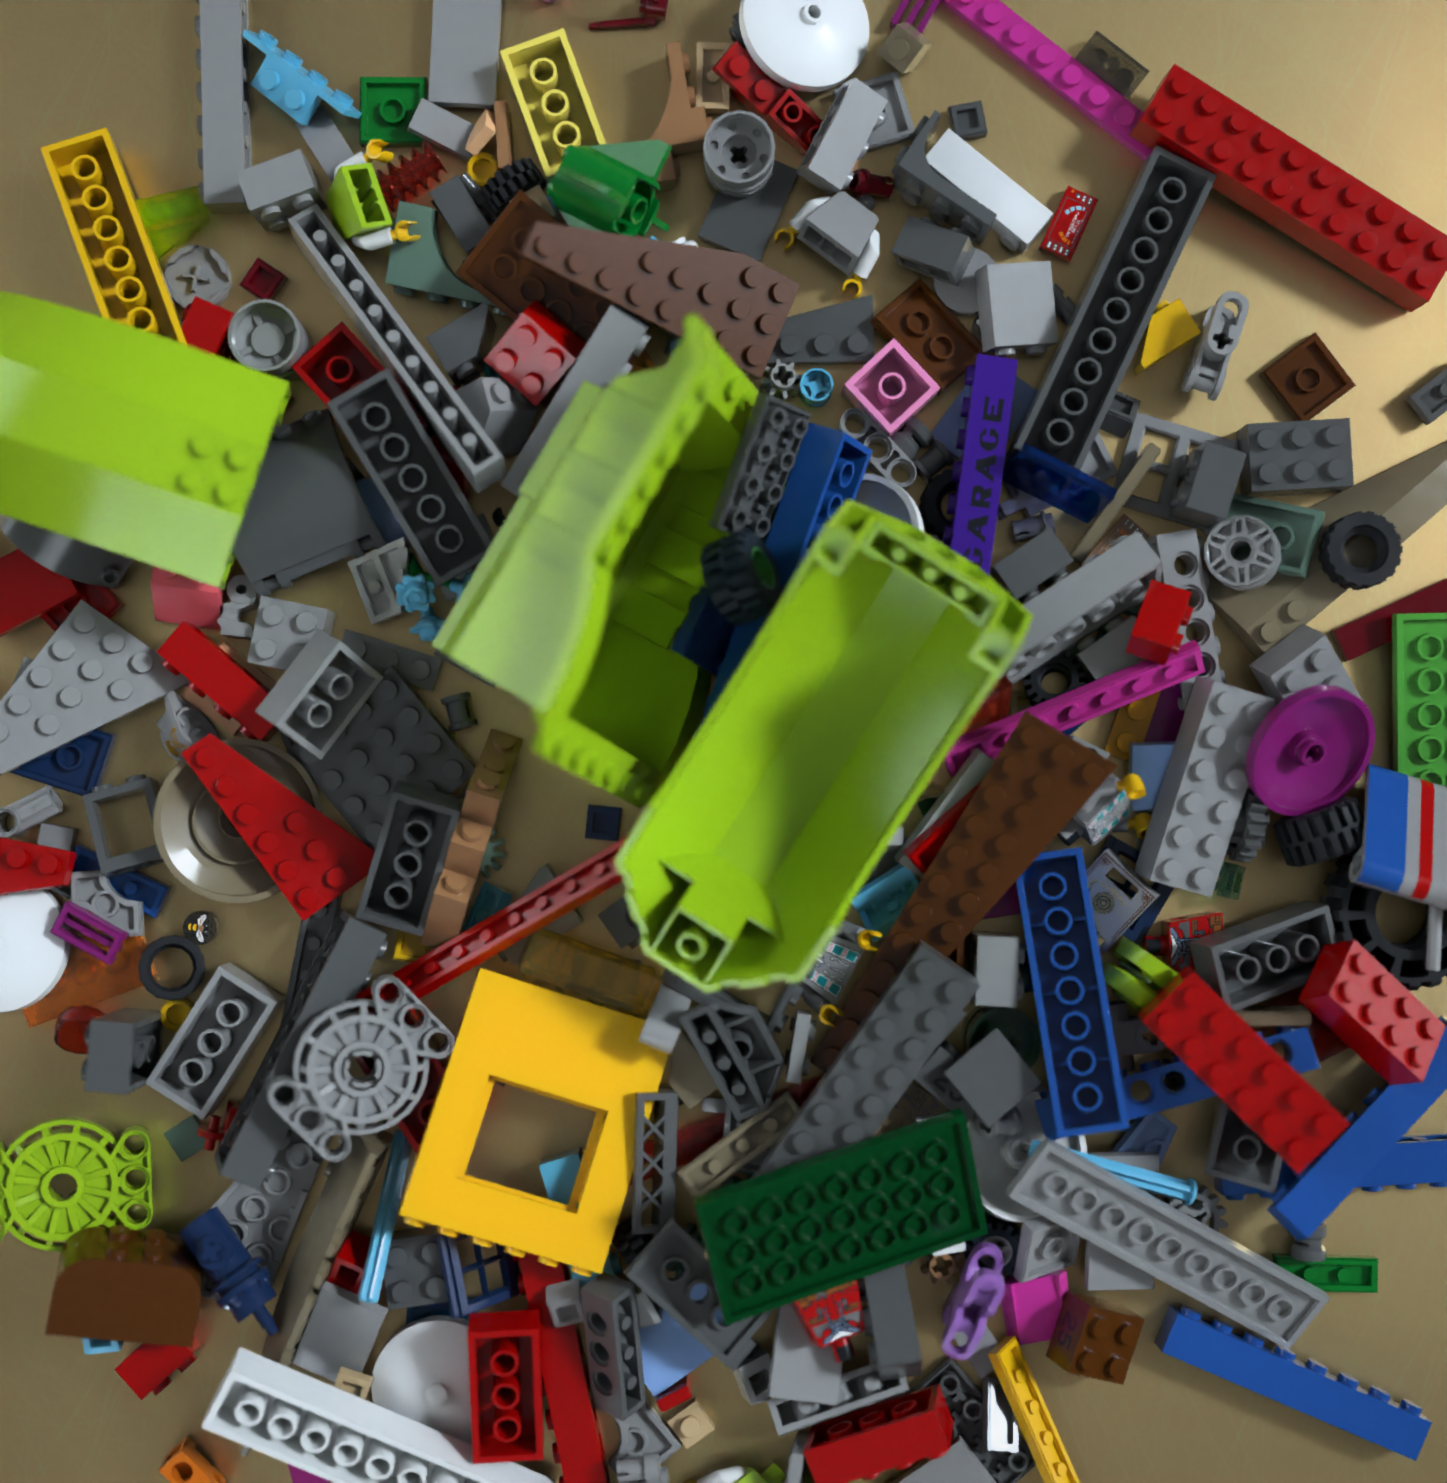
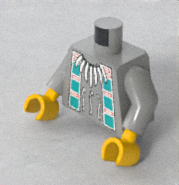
M1112 773L1057 834L1058 838L1065 845L1070 846L1081 836L1089 844L1095 845L1111 832H1128V829H1135L1138 838L1144 839L1151 816L1148 813H1139L1133 819H1129L1133 816L1129 799H1139L1146 795L1143 781L1136 774H1128L1121 781Z
M842 921L826 949L818 957L817 960L819 962L811 977H804L802 982H800L799 986L804 988L801 994L804 1002L819 1015L820 1021L832 1028L836 1027L830 1021V1017L834 1012L844 1017L843 1010L831 1005V1003L836 1005L863 951H878V948L871 946L870 940L872 936L882 937L881 932L865 929L848 921Z

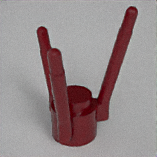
M640 0L639 12L645 13V17L593 22L588 24V28L594 30L639 25L656 27L657 19L665 20L668 0Z

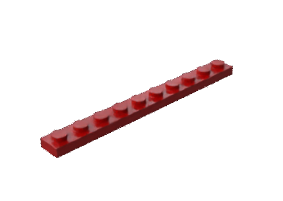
M623 838L391 975L397 977L418 999L424 997L624 881L622 874L617 872L614 860L626 839ZM394 983L383 985L379 992L380 998L383 1000L394 998L397 994V985ZM371 986L358 993L355 999L372 1000ZM367 1006V1010L374 1011V1007Z

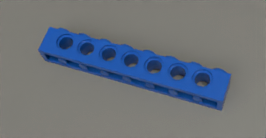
M1297 1025L1275 1027L1277 1034L1263 1037L1261 1031L1256 1032L1269 1045L1272 1043L1281 1045L1284 1049L1283 1059L1297 1073L1300 1074L1321 1068L1307 1027L1297 1028ZM1173 1055L1175 1062L1161 1065L1160 1059L1140 1064L1141 1071L1129 1075L1126 1068L1120 1070L1128 1120L1218 1095L1177 1055ZM1170 1071H1177L1183 1078L1182 1087L1177 1091H1170L1165 1086L1164 1078ZM1137 1080H1143L1149 1086V1095L1140 1101L1135 1100L1130 1093L1131 1085ZM1049 1089L1039 1092L1041 1099L1034 1100L1044 1136L1053 1141L1061 1139L1057 1138Z

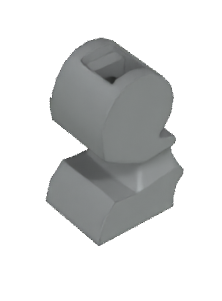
M236 575L231 578L227 585V594L231 602L223 604V611L217 622L220 625L221 635L227 638L252 640L255 625L248 622L243 623L241 620L242 615L258 609L260 596L246 575Z

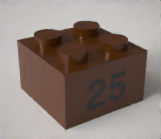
M1067 1291L1046 1357L1068 1373L1123 1385L1145 1319L1121 1303Z

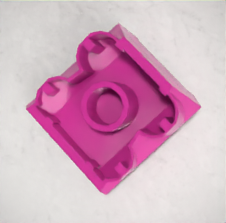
M1061 1269L1021 1284L1014 1276L1010 1277L1008 1275L1005 1277V1293L1001 1302L1007 1336H1015L1019 1345L1051 1340L1066 1293L1069 1291L1066 1270Z

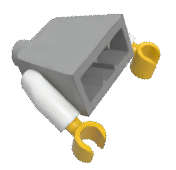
M842 191L833 197L824 196L808 200L791 219V226L788 229L782 228L776 232L775 242L777 244L783 236H790V242L783 249L784 252H790L796 246L795 235L800 232L797 237L799 240L849 276L851 272L854 273L852 279L846 280L842 285L841 293H844L847 285L854 284L858 289L854 299H857L862 292L861 282L863 278H868L879 257L880 235L874 229L879 219L877 215L871 212L875 207V201L868 194L854 199Z

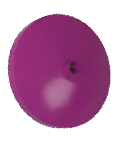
M1335 685L1311 686L1286 697L1265 716L1256 729L1248 747L1246 777L1253 794L1274 812L1287 816L1308 814L1330 806L1334 801L1341 799L1360 779L1373 752L1375 723L1369 708L1357 696Z

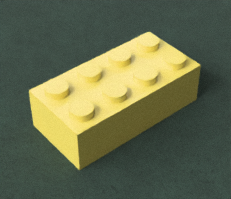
M564 28L500 51L505 70L547 184H549L550 180L556 176L558 168L562 163V154L569 145L578 147L581 145L606 144Z

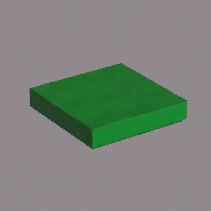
M360 77V112L362 114L359 121V143L361 147H367L372 139L388 142L389 144L385 147H428V141L407 131L421 98L428 100L429 81L427 77Z

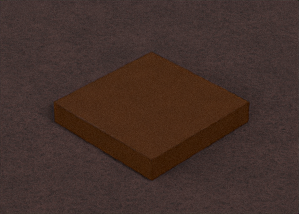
M1316 332L1259 374L1294 421L1311 420L1356 386Z

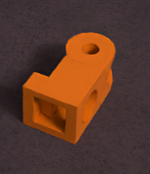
M189 1435L165 1456L158 1470L170 1483H227L223 1474L217 1468L211 1466L210 1462L196 1449L198 1444Z

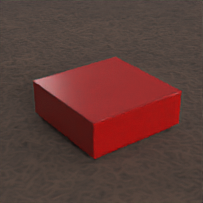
M684 1376L656 1396V1403L661 1412H665L691 1398L692 1384L688 1376Z

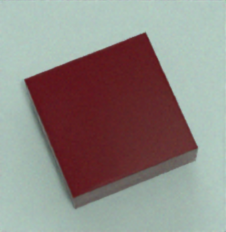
M258 257L239 285L258 299L274 300L288 278Z

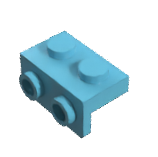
M898 864L860 888L851 902L858 911L865 928L882 933V937H871L874 942L889 933L920 883L914 872L901 864Z

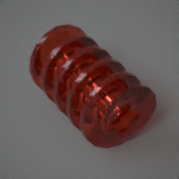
M425 140L420 142L423 153H420L413 147L409 149L410 161L403 155L398 156L399 168L391 162L387 163L388 175L379 169L375 171L384 200L392 212L396 211L395 199L408 202L406 192L417 198L419 196L418 184L428 191L430 189L429 177L440 183L441 176L439 171L443 170L447 173L435 151Z

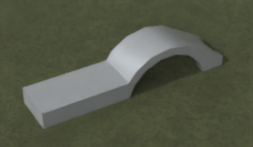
M320 105L317 108L318 112L313 115L307 126L301 125L297 121L294 124L331 182H333L336 166L354 156L324 107ZM389 211V214H390V217H391V220H392V223H393V225L391 226V228H392V230H394L395 221H396V220H395V218L393 217V215L391 214V212Z

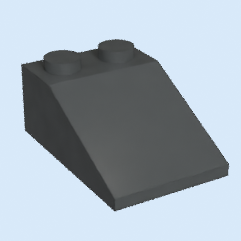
M1218 1096L1204 1174L1275 1194L1283 1159Z

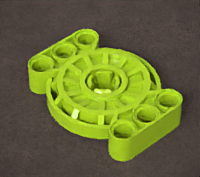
M60 1117L43 1121L28 1128L12 1142L9 1148L0 1140V1241L9 1230L17 1239L31 1247L45 1251L61 1252L65 1243H54V1241H67L73 1234L82 1229L98 1227L101 1224L105 1225L104 1227H111L116 1225L120 1219L124 1226L130 1228V1230H140L149 1225L152 1220L151 1137L146 1128L140 1125L129 1126L123 1130L117 1139L112 1132L96 1122L82 1118ZM58 1125H74L73 1128L51 1129V1127ZM81 1127L94 1130L102 1136L99 1138L91 1132L81 1130ZM41 1130L42 1134L35 1137L28 1144L22 1142L28 1136ZM131 1135H138L143 1138L145 1144L140 1150L131 1151L125 1146L124 1141ZM108 1142L113 1145L112 1149L107 1145ZM13 1150L18 1154L16 1158L12 1154ZM134 1169L144 1172L146 1179L141 1184L132 1185L126 1180L127 1173ZM61 1173L73 1176L77 1182V1188L72 1193H69L66 1198H62V1194L55 1192L49 1186L51 1179ZM134 1204H141L147 1209V1213L142 1218L134 1219L128 1215L127 1210ZM112 1210L115 1213L113 1217L110 1215ZM14 1220L20 1225L19 1227L13 1222ZM25 1232H28V1233L32 1234L33 1236H35V1237H37V1238L44 1239V1240H46V1241H43V1240H40V1239H36V1238L30 1236L29 1234H27V1233H25Z

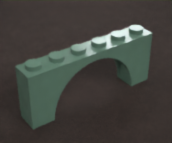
M399 201L395 226L399 221L403 220L416 221L417 224H412L408 227L409 236L421 235V238L415 242H402L397 239L396 244L391 245L385 283L395 286L394 293L414 297V292L420 291L427 293V300L445 304L447 303V298L460 300V307L474 309L485 302L487 306L493 307V314L507 316L480 292L462 281L449 266L439 242V212L432 207Z

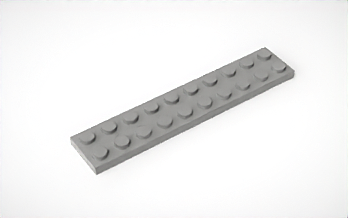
M1046 1136L1006 1189L1008 1197L1287 1350L1292 1347L1329 1301V1297L1322 1289Z

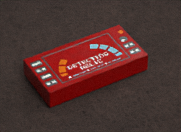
M1068 186L1039 250L1069 263L1099 199Z

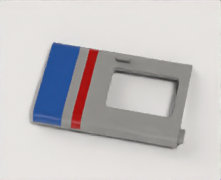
M1368 763L1365 769L1363 846L1352 859L1349 869L1350 882L1447 910V787Z

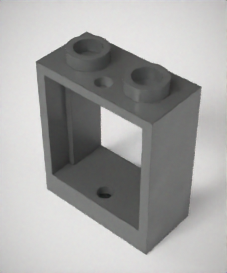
M145 774L128 777L125 779V784L115 787L112 784L98 785L92 788V793L82 795L102 875L114 877L164 863L156 845L111 857L98 805L145 792L153 824L154 803L160 788L158 781L151 777L146 778Z

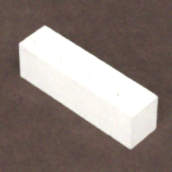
M949 128L926 155L930 167L936 174L997 214L991 229L1001 236V242L1012 251L1017 249L1023 254L1048 224L1053 215L1048 208Z

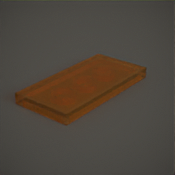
M98 930V932L106 936L105 932ZM86 935L81 937L106 952L110 949ZM145 936L127 937L121 944L123 945L122 949L115 956L117 957L115 962L111 965L102 962L71 944L67 966L58 983L40 1001L23 1009L29 1028L142 987L143 984L139 978L138 965L142 953L148 947ZM152 961V976L155 981H158L160 977L155 963Z

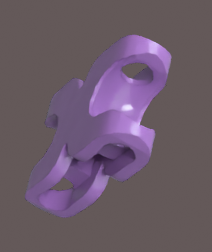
M979 1242L973 1247L963 1265L958 1285L955 1284L952 1287L943 1305L942 1321L946 1327L942 1335V1350L952 1359L963 1361L973 1355L984 1334L988 1316L992 1317L995 1314L1004 1296L1005 1282L1000 1274L1003 1268V1253L993 1243ZM991 1255L995 1260L989 1269L980 1268L978 1265L980 1257ZM958 1331L966 1334L968 1342L961 1347H956L951 1343Z

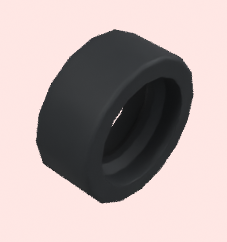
M176 935L161 937L150 943L142 953L138 965L139 978L145 989L155 997L165 1000L183 999L193 993L201 984L206 970L204 956L199 947L188 938ZM166 948L182 949L189 954L193 963L191 977L180 987H162L152 976L151 965L154 957Z

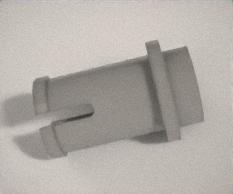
M1041 511L1038 516L1011 521L1015 542L1036 537L1049 527L1052 528L1054 533L1056 532L1052 513L1045 514L1044 511Z

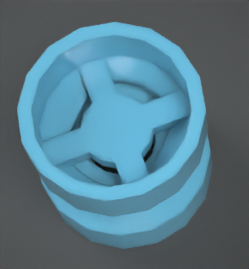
M812 368L806 371L799 385L801 401L811 408H819L828 403L834 385L832 376L822 368Z

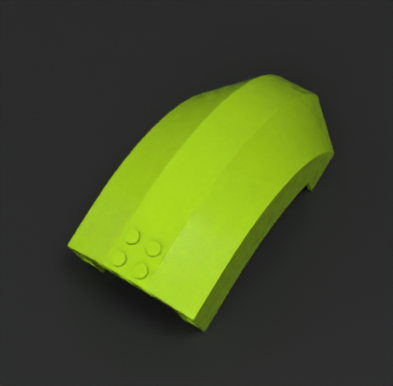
M0 291V515L225 590L228 575L236 558L231 553L274 427L275 425L281 426L287 403L291 397L290 382L104 317L45 300Z
M847 499L825 524L729 684L664 785L646 806L614 860L617 872L622 874L627 889L625 897L633 921L637 920L642 936L640 943L643 953L705 993L719 991L721 987L738 986L739 989L767 986L768 982L786 980L787 983L802 982L838 930L851 902L914 803L1020 648L1033 615L977 565L917 527Z

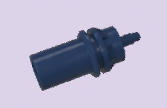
M218 1206L208 1210L184 1227L178 1235L213 1285L210 1289V1297L217 1294L220 1295L221 1298L216 1302L219 1308L230 1311L238 1323L253 1314L262 1329L269 1336L275 1334L278 1331V1327L274 1323L275 1320L265 1307V1304L277 1296V1293L270 1284V1271L268 1268L260 1269L258 1267L263 1258L258 1256L252 1258Z

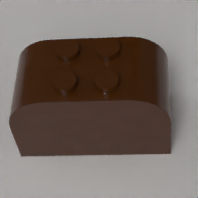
M122 1225L82 1229L73 1234L62 1247L45 1335L191 1347L201 1301L202 1269L177 1234L166 1233L160 1229H148L146 1231L130 1230V1228Z

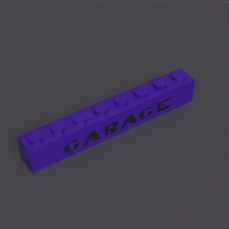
M977 353L974 364L967 365L964 385L970 386L969 397L963 396L960 409V417L965 418L964 429L959 428L955 449H960L961 454L960 461H954L951 481L957 482L955 494H949L946 513L952 514L951 526H945L942 544L977 565L989 576L1018 359Z

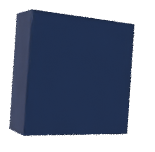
M588 804L585 838L619 841L622 808Z

